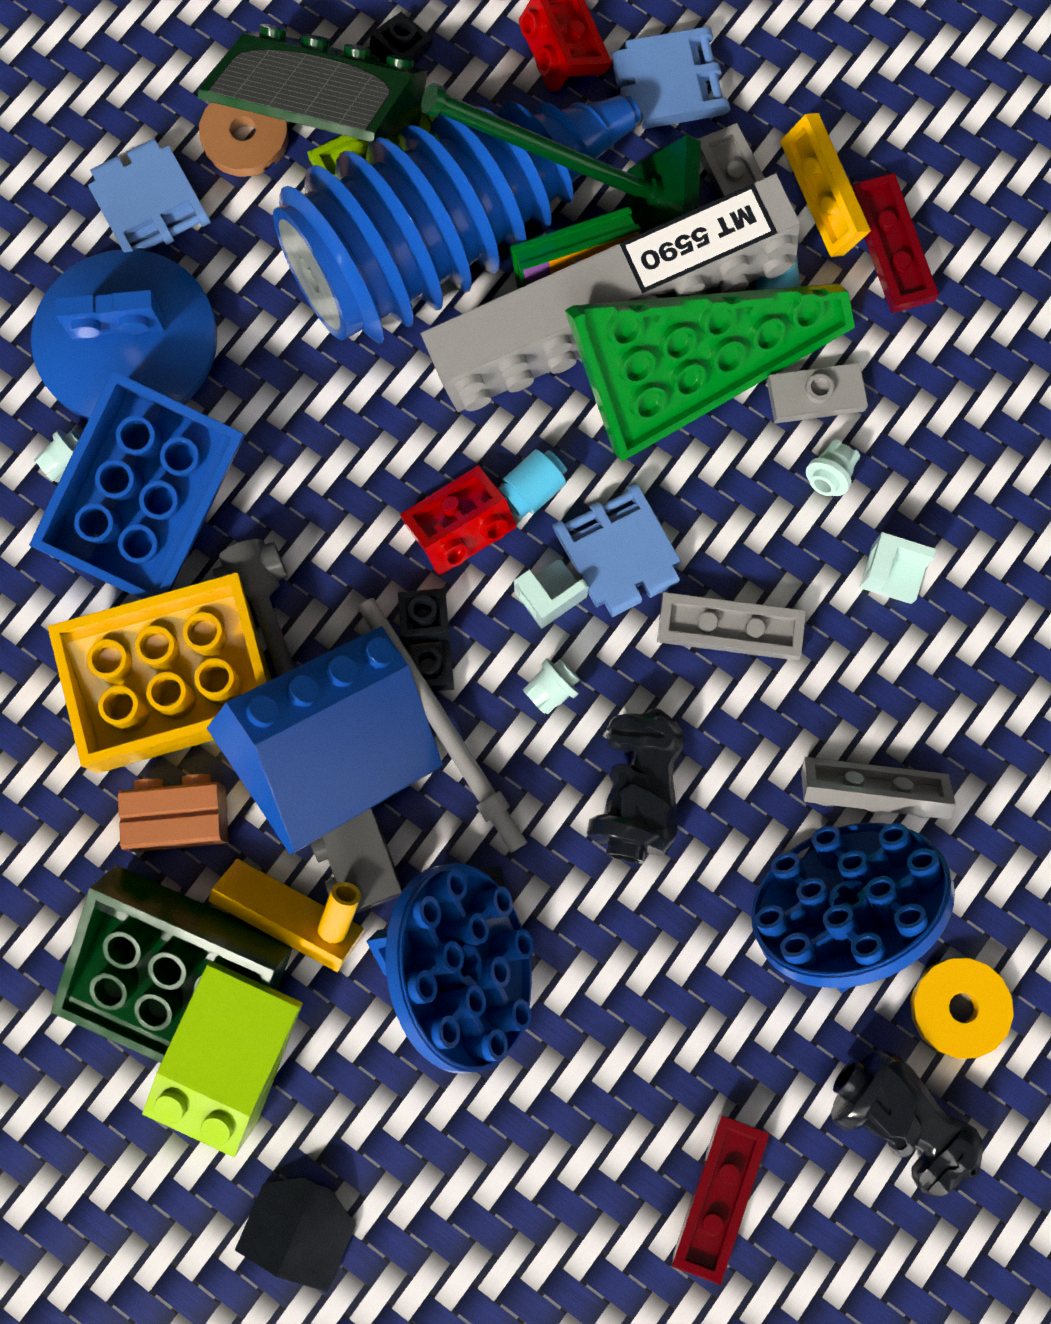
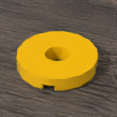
M971 958L944 959L929 966L921 975L922 977L918 980L917 986L914 987L910 999L911 1016L920 1037L936 1051L957 1059L979 1058L996 1050L1008 1036L1014 1017L1012 996L1003 978L989 965ZM959 993L967 995L971 999L974 1008L971 1018L963 1023L956 1021L949 1011L951 999Z

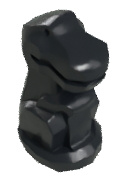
M657 708L651 709L645 714L617 715L610 720L607 727L609 733L606 734L608 744L614 750L630 753L631 761L629 765L616 764L612 766L609 777L613 786L607 798L604 814L596 815L589 819L586 833L592 840L607 845V856L630 863L643 864L646 854L666 855L677 835L678 820L673 770L674 762L684 746L685 738L683 730L676 721Z
M879 1049L870 1053L863 1061H860L858 1058L852 1059L841 1070L833 1086V1091L838 1095L831 1110L833 1123L843 1131L863 1127L874 1136L886 1140L891 1151L898 1157L910 1156L913 1153L914 1147L921 1150L922 1154L912 1165L911 1177L916 1186L928 1196L942 1197L952 1192L966 1178L977 1177L983 1154L982 1138L977 1129L966 1122L949 1117L939 1107L912 1067L892 1052Z

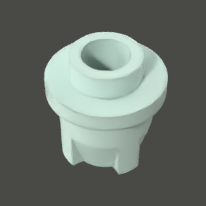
M57 430L52 435L54 440L34 459L35 463L39 465L46 476L52 481L59 483L81 437L73 430L68 434Z
M832 440L819 458L811 460L806 468V476L810 481V485L816 492L825 496L844 495L851 486V476L860 458V454L857 450L842 444L841 440Z
M546 658L541 663L543 669L523 689L524 693L544 714H549L569 696L575 698L579 694V691L574 686L580 680L579 677L561 659L554 664Z

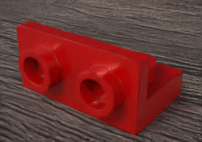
M585 0L529 1L519 18L521 32L526 38L536 61L537 69L542 75L549 92H558L568 76L604 75L612 61Z
M479 465L400 514L405 526L424 550L438 575H442L453 567L462 564L466 559L493 542L500 540L516 528L515 520L505 497Z

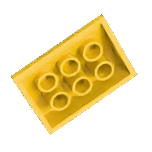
M238 572L47 626L80 764L96 774L213 741L214 739L207 730V727L227 701L272 680Z

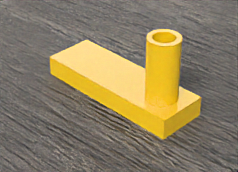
M236 859L214 885L209 897V902L337 973L360 941L364 931L363 927L352 922L361 899V893L355 885L348 882L336 883L331 889L326 906H323L247 863Z

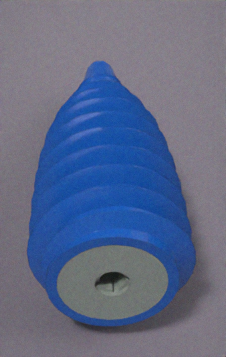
M621 95L588 104L575 102L566 109H559L550 103H540L535 107L533 114L520 104L506 102L500 107L496 115L596 159L601 157L609 148L613 149L614 144L635 129L636 123L641 119L640 109L636 101L631 96L623 97ZM476 106V107H478V108H480V109H482V110H485V111H487V112H489V113L494 114L492 111H490V110H488V109H486V108H484V107ZM439 115L432 122L429 133L415 125L403 128L398 137V145L388 139L376 138L374 143L370 142L368 145L366 160L354 152L344 151L340 153L336 160L335 176L321 166L312 165L307 169L305 175V194L291 186H285L281 189L279 207L273 211V221L287 263L308 303L328 331L337 339L345 340L362 330L374 342L382 344L384 336L381 319L392 314L404 326L412 327L413 311L411 302L420 297L434 310H440L443 305L442 283L448 280L461 292L467 293L472 286L470 265L476 262L487 272L495 274L499 270L500 264L497 246L503 242L510 248V246L525 242L526 232L524 225L529 220L541 230H548L551 226L552 217L550 203L556 197L565 203H571L574 195L572 183L581 174L444 115Z

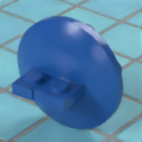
M133 249L130 252H123V250L107 251L88 257L73 265L49 287L37 308L31 331L32 355L38 374L52 395L65 408L86 420H89L112 370L181 404H185L200 389L212 368L217 349V324L211 304L201 285L186 269L176 262L159 254Z
M858 823L837 828L834 826H824L817 829L811 838L800 843L789 852L778 855L772 861L771 869L762 880L753 901L752 928L764 956L779 972L806 985L837 988L842 994L851 987L887 978L922 957L939 939L950 920L955 900L954 882L947 862L940 850L926 837L908 829L903 824ZM810 846H814V849L804 857L799 858L797 855Z
M451 863L435 866L419 873L407 884L394 906L388 928L377 930L366 942L383 975L387 977L388 989L396 1016L406 1036L416 1050L433 1065L451 1073L461 1074L488 1070L498 1065L509 1055L517 1044L522 1031L526 1030L531 1023V1010L529 1006L532 989L530 960L533 952L532 937L527 930L523 929L513 907L512 897L508 889L503 886L499 887L494 880L481 870L466 864Z

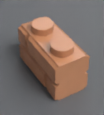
M209 774L182 776V785L163 786L162 779H140L133 781V789L119 790V831L122 850L133 853L228 844L226 789L218 781L212 782L211 775Z

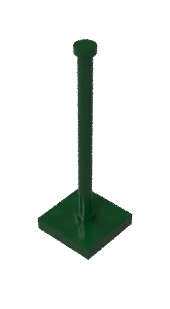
M436 83L430 84L424 92L421 109L425 114L432 117L438 114L444 115L625 192L626 207L631 209L632 219L635 225L639 224L641 233L698 208L701 141L689 135H685L629 168L626 172L446 94V89Z

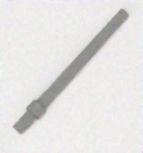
M370 598L360 604L357 608L371 631L382 626L409 665L427 720L479 801L476 807L485 822L491 820L511 853L525 845L527 841L507 811L510 808L509 803L501 791L496 793L375 599Z

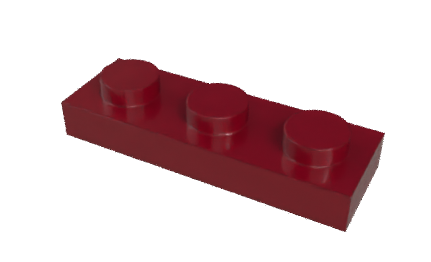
M895 173L852 184L851 187L871 230L864 239L891 314L935 302L939 293Z
M719 1114L670 1262L672 1267L718 1285L722 1284L770 1133Z

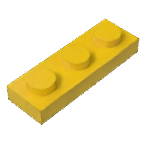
M805 114L782 138L780 143L830 257L844 256L871 230L820 114Z

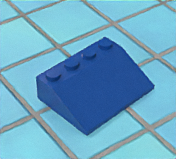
M112 370L29 546L140 599L170 592L245 434Z
M382 626L227 701L207 727V730L290 855L419 781L443 765L409 665Z

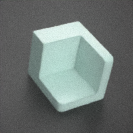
M882 532L872 544L859 588L912 604L917 599L925 569L934 560L937 550Z
M556 560L535 576L529 569L514 580V592L541 629L587 598L589 586L583 579L580 581L575 579L562 560Z

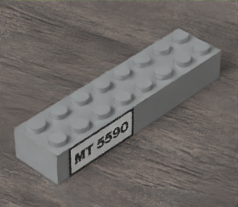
M773 174L420 334L441 383L457 412L465 409L466 411H475L488 405L491 402V398L507 390L512 393L521 391L529 387L534 382V378L550 371L553 374L561 373L576 364L577 359L581 357L565 313L567 308L583 304L744 291L750 282L763 276L767 278L780 276L788 271L792 264L796 262L800 222L777 174Z

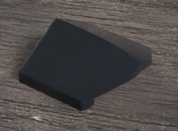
M299 1177L266 1182L260 1190L235 1251L275 1277L328 1292L356 1227V1222L348 1214L332 1189L313 1180Z

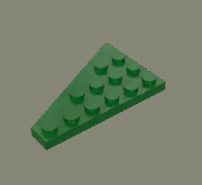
M838 283L573 305L565 310L612 450L622 462L762 382L769 375L776 374L855 328L849 292Z

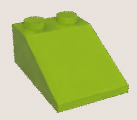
M210 961L201 976L159 1066L142 1115L235 1158L258 1123L303 1003L216 962Z

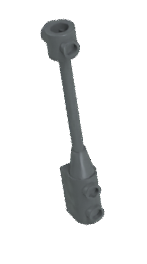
M251 539L229 546L219 554L222 566L213 569L214 577L216 579L238 572L248 604H251L276 674L280 676L295 669L270 601V597L280 586L278 580L288 577L283 561L274 541L265 544L261 539ZM373 807L311 843L318 863L328 860L334 875L333 879L325 881L328 895H330L332 887L339 882L351 883L360 890L361 899L355 913L398 898L404 890Z

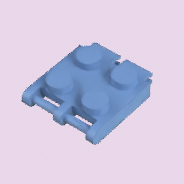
M701 27L627 40L625 49L612 53L613 58L611 60L617 87L620 88L619 95L623 97L631 96L636 101L641 113L639 122H641L642 130L722 116L730 111L728 99L723 98L718 79L722 74L720 64L714 62L710 42L713 40L711 28ZM697 46H702L706 64H701ZM705 81H710L713 100L709 99Z
M155 138L127 151L126 153L131 164L125 167L117 156L90 169L95 181L88 184V187L123 252H130L133 249L145 251L163 241L168 245L174 242L173 236L199 223L202 227L211 223L169 145L160 149Z
M637 483L628 486V492L602 505L600 502L590 505V511L565 524L561 520L552 524L554 532L580 580L583 579L589 586L588 594L595 607L597 608L605 604L612 617L642 602V597L636 587L642 585L648 597L651 598L677 585L680 581L674 569L679 566L680 559ZM631 500L634 503L609 517L606 514ZM593 519L596 520L597 523L570 536V531L592 521Z

